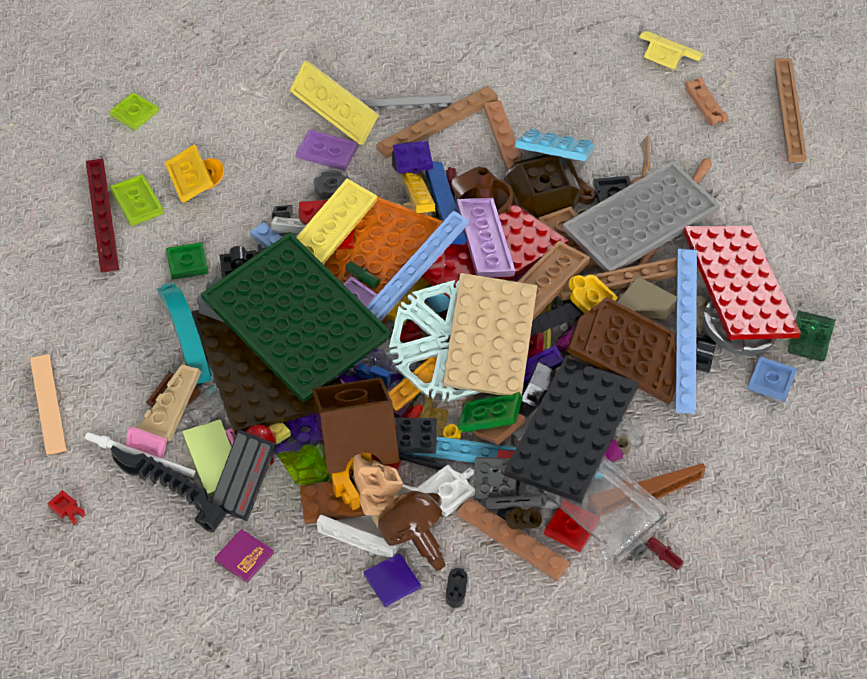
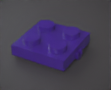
M428 141L393 145L397 173L412 172L417 174L419 171L433 169Z

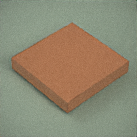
M518 414L515 424L472 432L474 436L499 445L522 426L526 419L523 415Z

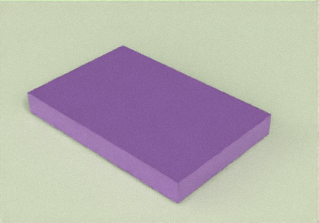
M309 129L296 152V158L346 171L358 148V142Z

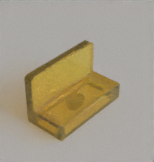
M426 397L421 418H437V437H443L448 410L433 408V398Z

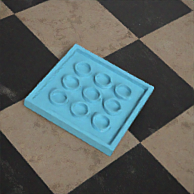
M530 129L516 140L515 148L586 161L594 152L595 144H592L591 140L587 139L577 141L572 136H564L562 138L557 137L556 133L547 132V134H541L539 130Z

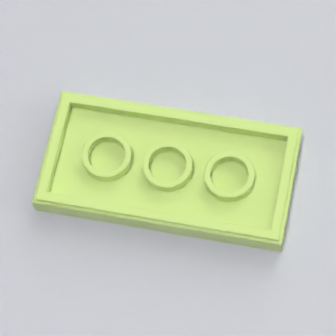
M221 420L182 431L201 484L207 490L208 497L214 495L232 448Z

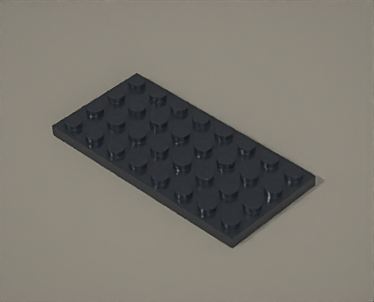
M565 357L505 468L504 476L581 504L638 390L639 382Z

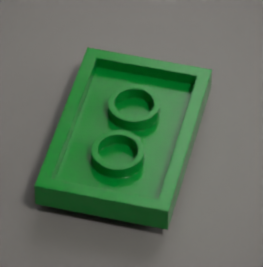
M517 392L512 395H500L466 401L458 429L462 432H472L515 424L523 399L521 393Z

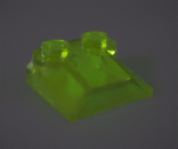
M303 445L300 450L278 452L276 455L296 485H308L329 480L324 459L314 445Z

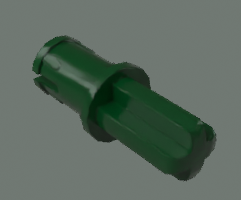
M352 261L346 264L345 270L358 278L359 282L363 281L373 289L379 286L381 279L368 272L367 268L363 269Z

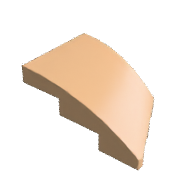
M357 454L353 457L354 477L364 515H380L382 510L397 498L396 495L403 486V483L396 469L385 466L375 460L369 462L362 459L361 454Z

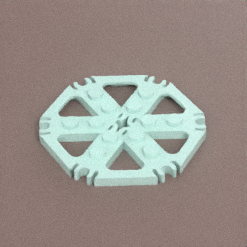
M455 280L412 292V295H408L407 299L411 301V304L406 305L404 302H401L402 309L400 306L398 307L389 350L392 349L389 352L390 356L396 354L399 357L392 362L393 365H397L394 368L426 397H429V392L432 391L431 399L434 400L435 394L440 393L442 395V402L445 401L446 394L449 395L447 402L480 393L465 389L455 390L452 387L443 386L450 343L445 341H448V337L451 336L459 286L458 281L456 288H454ZM444 293L450 296L446 321L424 303L425 299ZM407 319L414 321L429 335L428 337L404 344L400 342L403 322ZM437 356L433 378L430 383H423L409 370L411 363Z

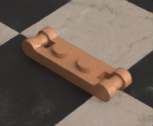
M697 78L693 82L691 80L685 82L686 91L710 126L716 125L717 122L724 123L728 121L727 113L722 111L705 86L703 78Z

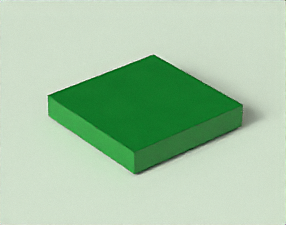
M203 242L166 248L171 280L208 274Z

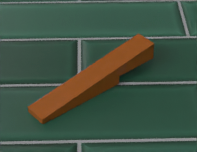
M703 463L589 496L587 508L593 515L599 518L629 504L634 509L640 508L702 479L706 466Z

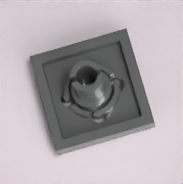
M475 458V498L486 499L487 497L517 495V480L504 476V470L511 458Z

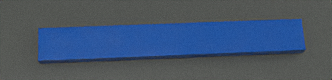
M432 161L433 169L425 170L432 195L434 196L439 218L444 222L453 211L458 213L442 162ZM464 230L451 244H466L467 239Z

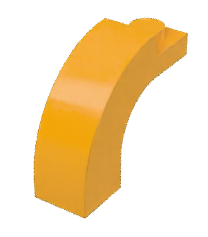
M360 453L362 459L372 462L371 453ZM352 457L345 471L332 473V486L336 498L342 496L345 504L349 503L351 509L355 510L360 507V498L350 480L354 474Z

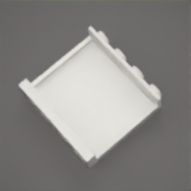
M403 484L396 496L398 497L411 491H422L416 487H409ZM320 515L317 520L319 533L387 559L395 556L401 544L394 546L386 544L371 515L339 520Z

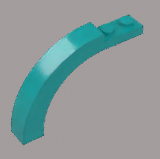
M165 283L160 288H157V291L172 321L185 365L198 368L201 371L196 385L211 381L201 340L186 298L181 288L177 287L175 283Z

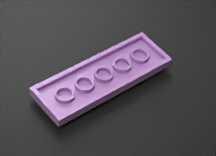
M457 199L458 213L468 219L469 222L464 228L476 276L489 278L515 276V268L494 199Z

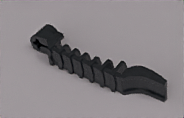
M571 302L562 307H557L553 311H548L543 315L540 314L532 321L530 337L537 333H544L548 329L557 327V325L561 326L567 321L574 320L576 317L580 318L585 313Z
M114 445L110 448L114 462L127 474H139L143 481L150 475V480L155 484L160 478L159 482L163 487H166L169 483V489L172 492L177 490L181 498L186 495V500L191 504L195 500V507L200 512L194 521L208 532H215L226 517L223 509L207 501V490L200 488L195 482L193 484L189 481V478H183L180 473L173 472L170 467L163 466L162 462H157L153 457H148L144 453L132 455L123 452Z

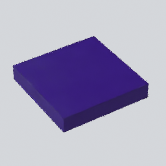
M400 553L363 572L364 577L384 607L421 589L420 582Z

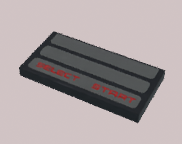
M238 429L211 503L223 509L225 513L248 521L277 444Z

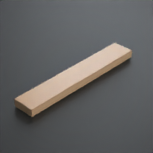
M50 355L32 357L30 362L46 454L50 455L67 451Z

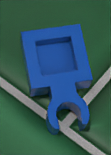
M362 363L357 368L359 371L357 375L359 377L368 379L382 378L385 387L388 389L391 383V371L374 365L370 368Z

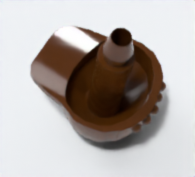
M475 167L452 180V189L456 199L493 198L498 215L511 211L514 201L511 187L507 182L496 178L486 167Z
M419 491L401 494L382 510L378 520L379 532L386 544L394 546L412 540L420 555L426 557L427 562L436 571L444 568L446 564L442 552L439 551L440 545L429 528L442 515L443 511L440 507L442 504L441 497L437 493H423Z

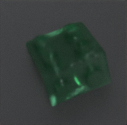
M798 310L795 323H797L801 334L799 338H790L788 353L821 362L825 361L836 319Z

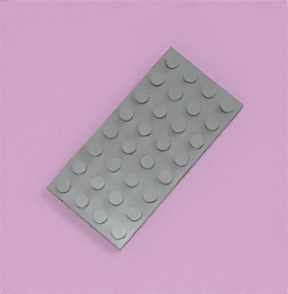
M671 161L562 225V229L605 272L626 267L681 234L685 226H694L720 210L721 205L676 163Z

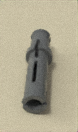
M521 493L516 496L486 498L488 510L521 508L524 510L529 509V507H544L546 505L544 494L529 495L528 493Z

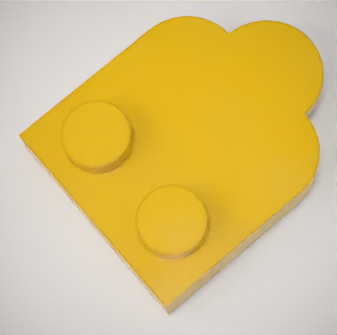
M580 275L573 276L568 282L571 290V301L585 314L606 297L614 301L618 298L594 275H587L585 278Z

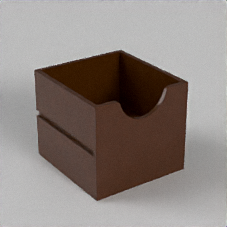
M382 378L312 388L319 445L328 474L345 471L350 459L360 453H371L378 457L384 465L399 462L393 404Z

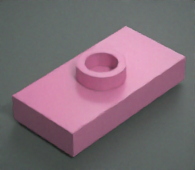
M132 426L128 428L126 446L159 458L164 457L167 443L166 438Z

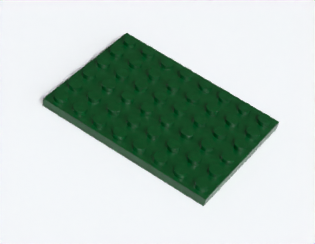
M291 232L201 293V298L302 403L313 396L312 388L327 386L392 337V332Z

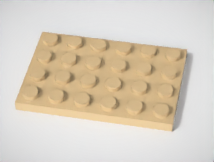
M460 273L443 386L496 395H512L520 392L522 396L537 285Z

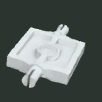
M446 465L420 485L418 489L423 493H437L442 499L440 506L443 511L442 515L447 517L469 497L471 498L475 495V489L467 482V479L475 473L471 467L461 474L454 471L449 465Z

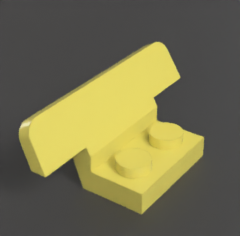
M648 31L641 33L639 37L650 42L644 58L672 70H676L682 56H687L697 61H700L703 56L702 52Z

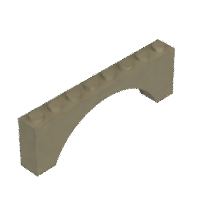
M638 276L634 282H630L624 294L621 293L616 302L650 320L666 321L676 309L677 297ZM569 354L566 357L568 359L597 368L596 366L578 358L573 354ZM558 367V368L555 370V374H554L553 377H555V375H556V373H557V371L559 370L560 367Z

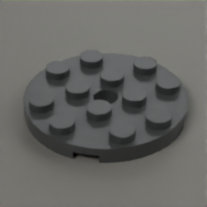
M712 300L707 304L703 313V325L708 335L719 347L737 354L753 356L768 351L774 345L776 339L729 340Z

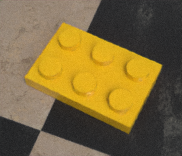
M194 144L164 163L178 196L183 203L214 185L199 150Z

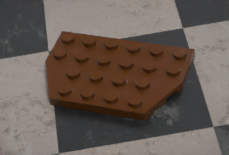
M608 297L604 298L576 321L566 350L567 352L606 372L639 382L638 389L667 404L673 400L676 390L677 350L673 331Z

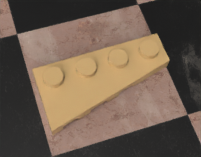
M181 365L168 382L167 389L157 397L156 404L145 413L144 420L140 425L137 424L135 428L166 438L167 442H171L201 371L198 368Z

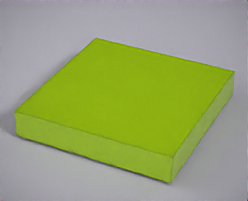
M132 92L112 108L109 113L110 116L136 131L159 112V108Z

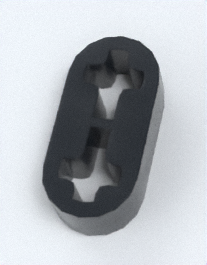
M462 568L452 569L448 576L446 603L453 608L461 607L465 601L468 577L466 571ZM457 576H461L459 584H455ZM454 591H458L457 600H453Z

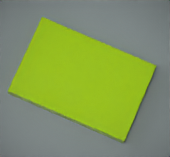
M143 174L109 186L130 226L164 214L161 204Z

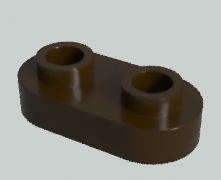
M534 507L524 510L514 508L506 513V523L514 530L537 528L542 522L540 511Z

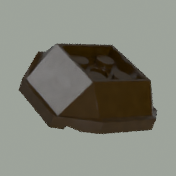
M549 154L514 162L503 179L513 191V205L516 204L536 219L570 206L574 210L584 190L572 161L561 156Z

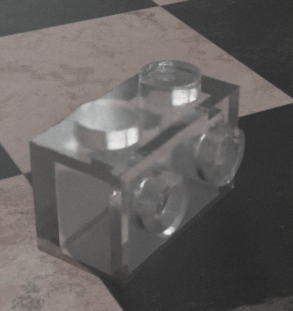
M210 385L186 406L184 412L194 425H205L217 413L224 410L218 387Z

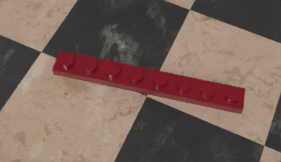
M104 159L86 161L100 271L101 273L119 270Z

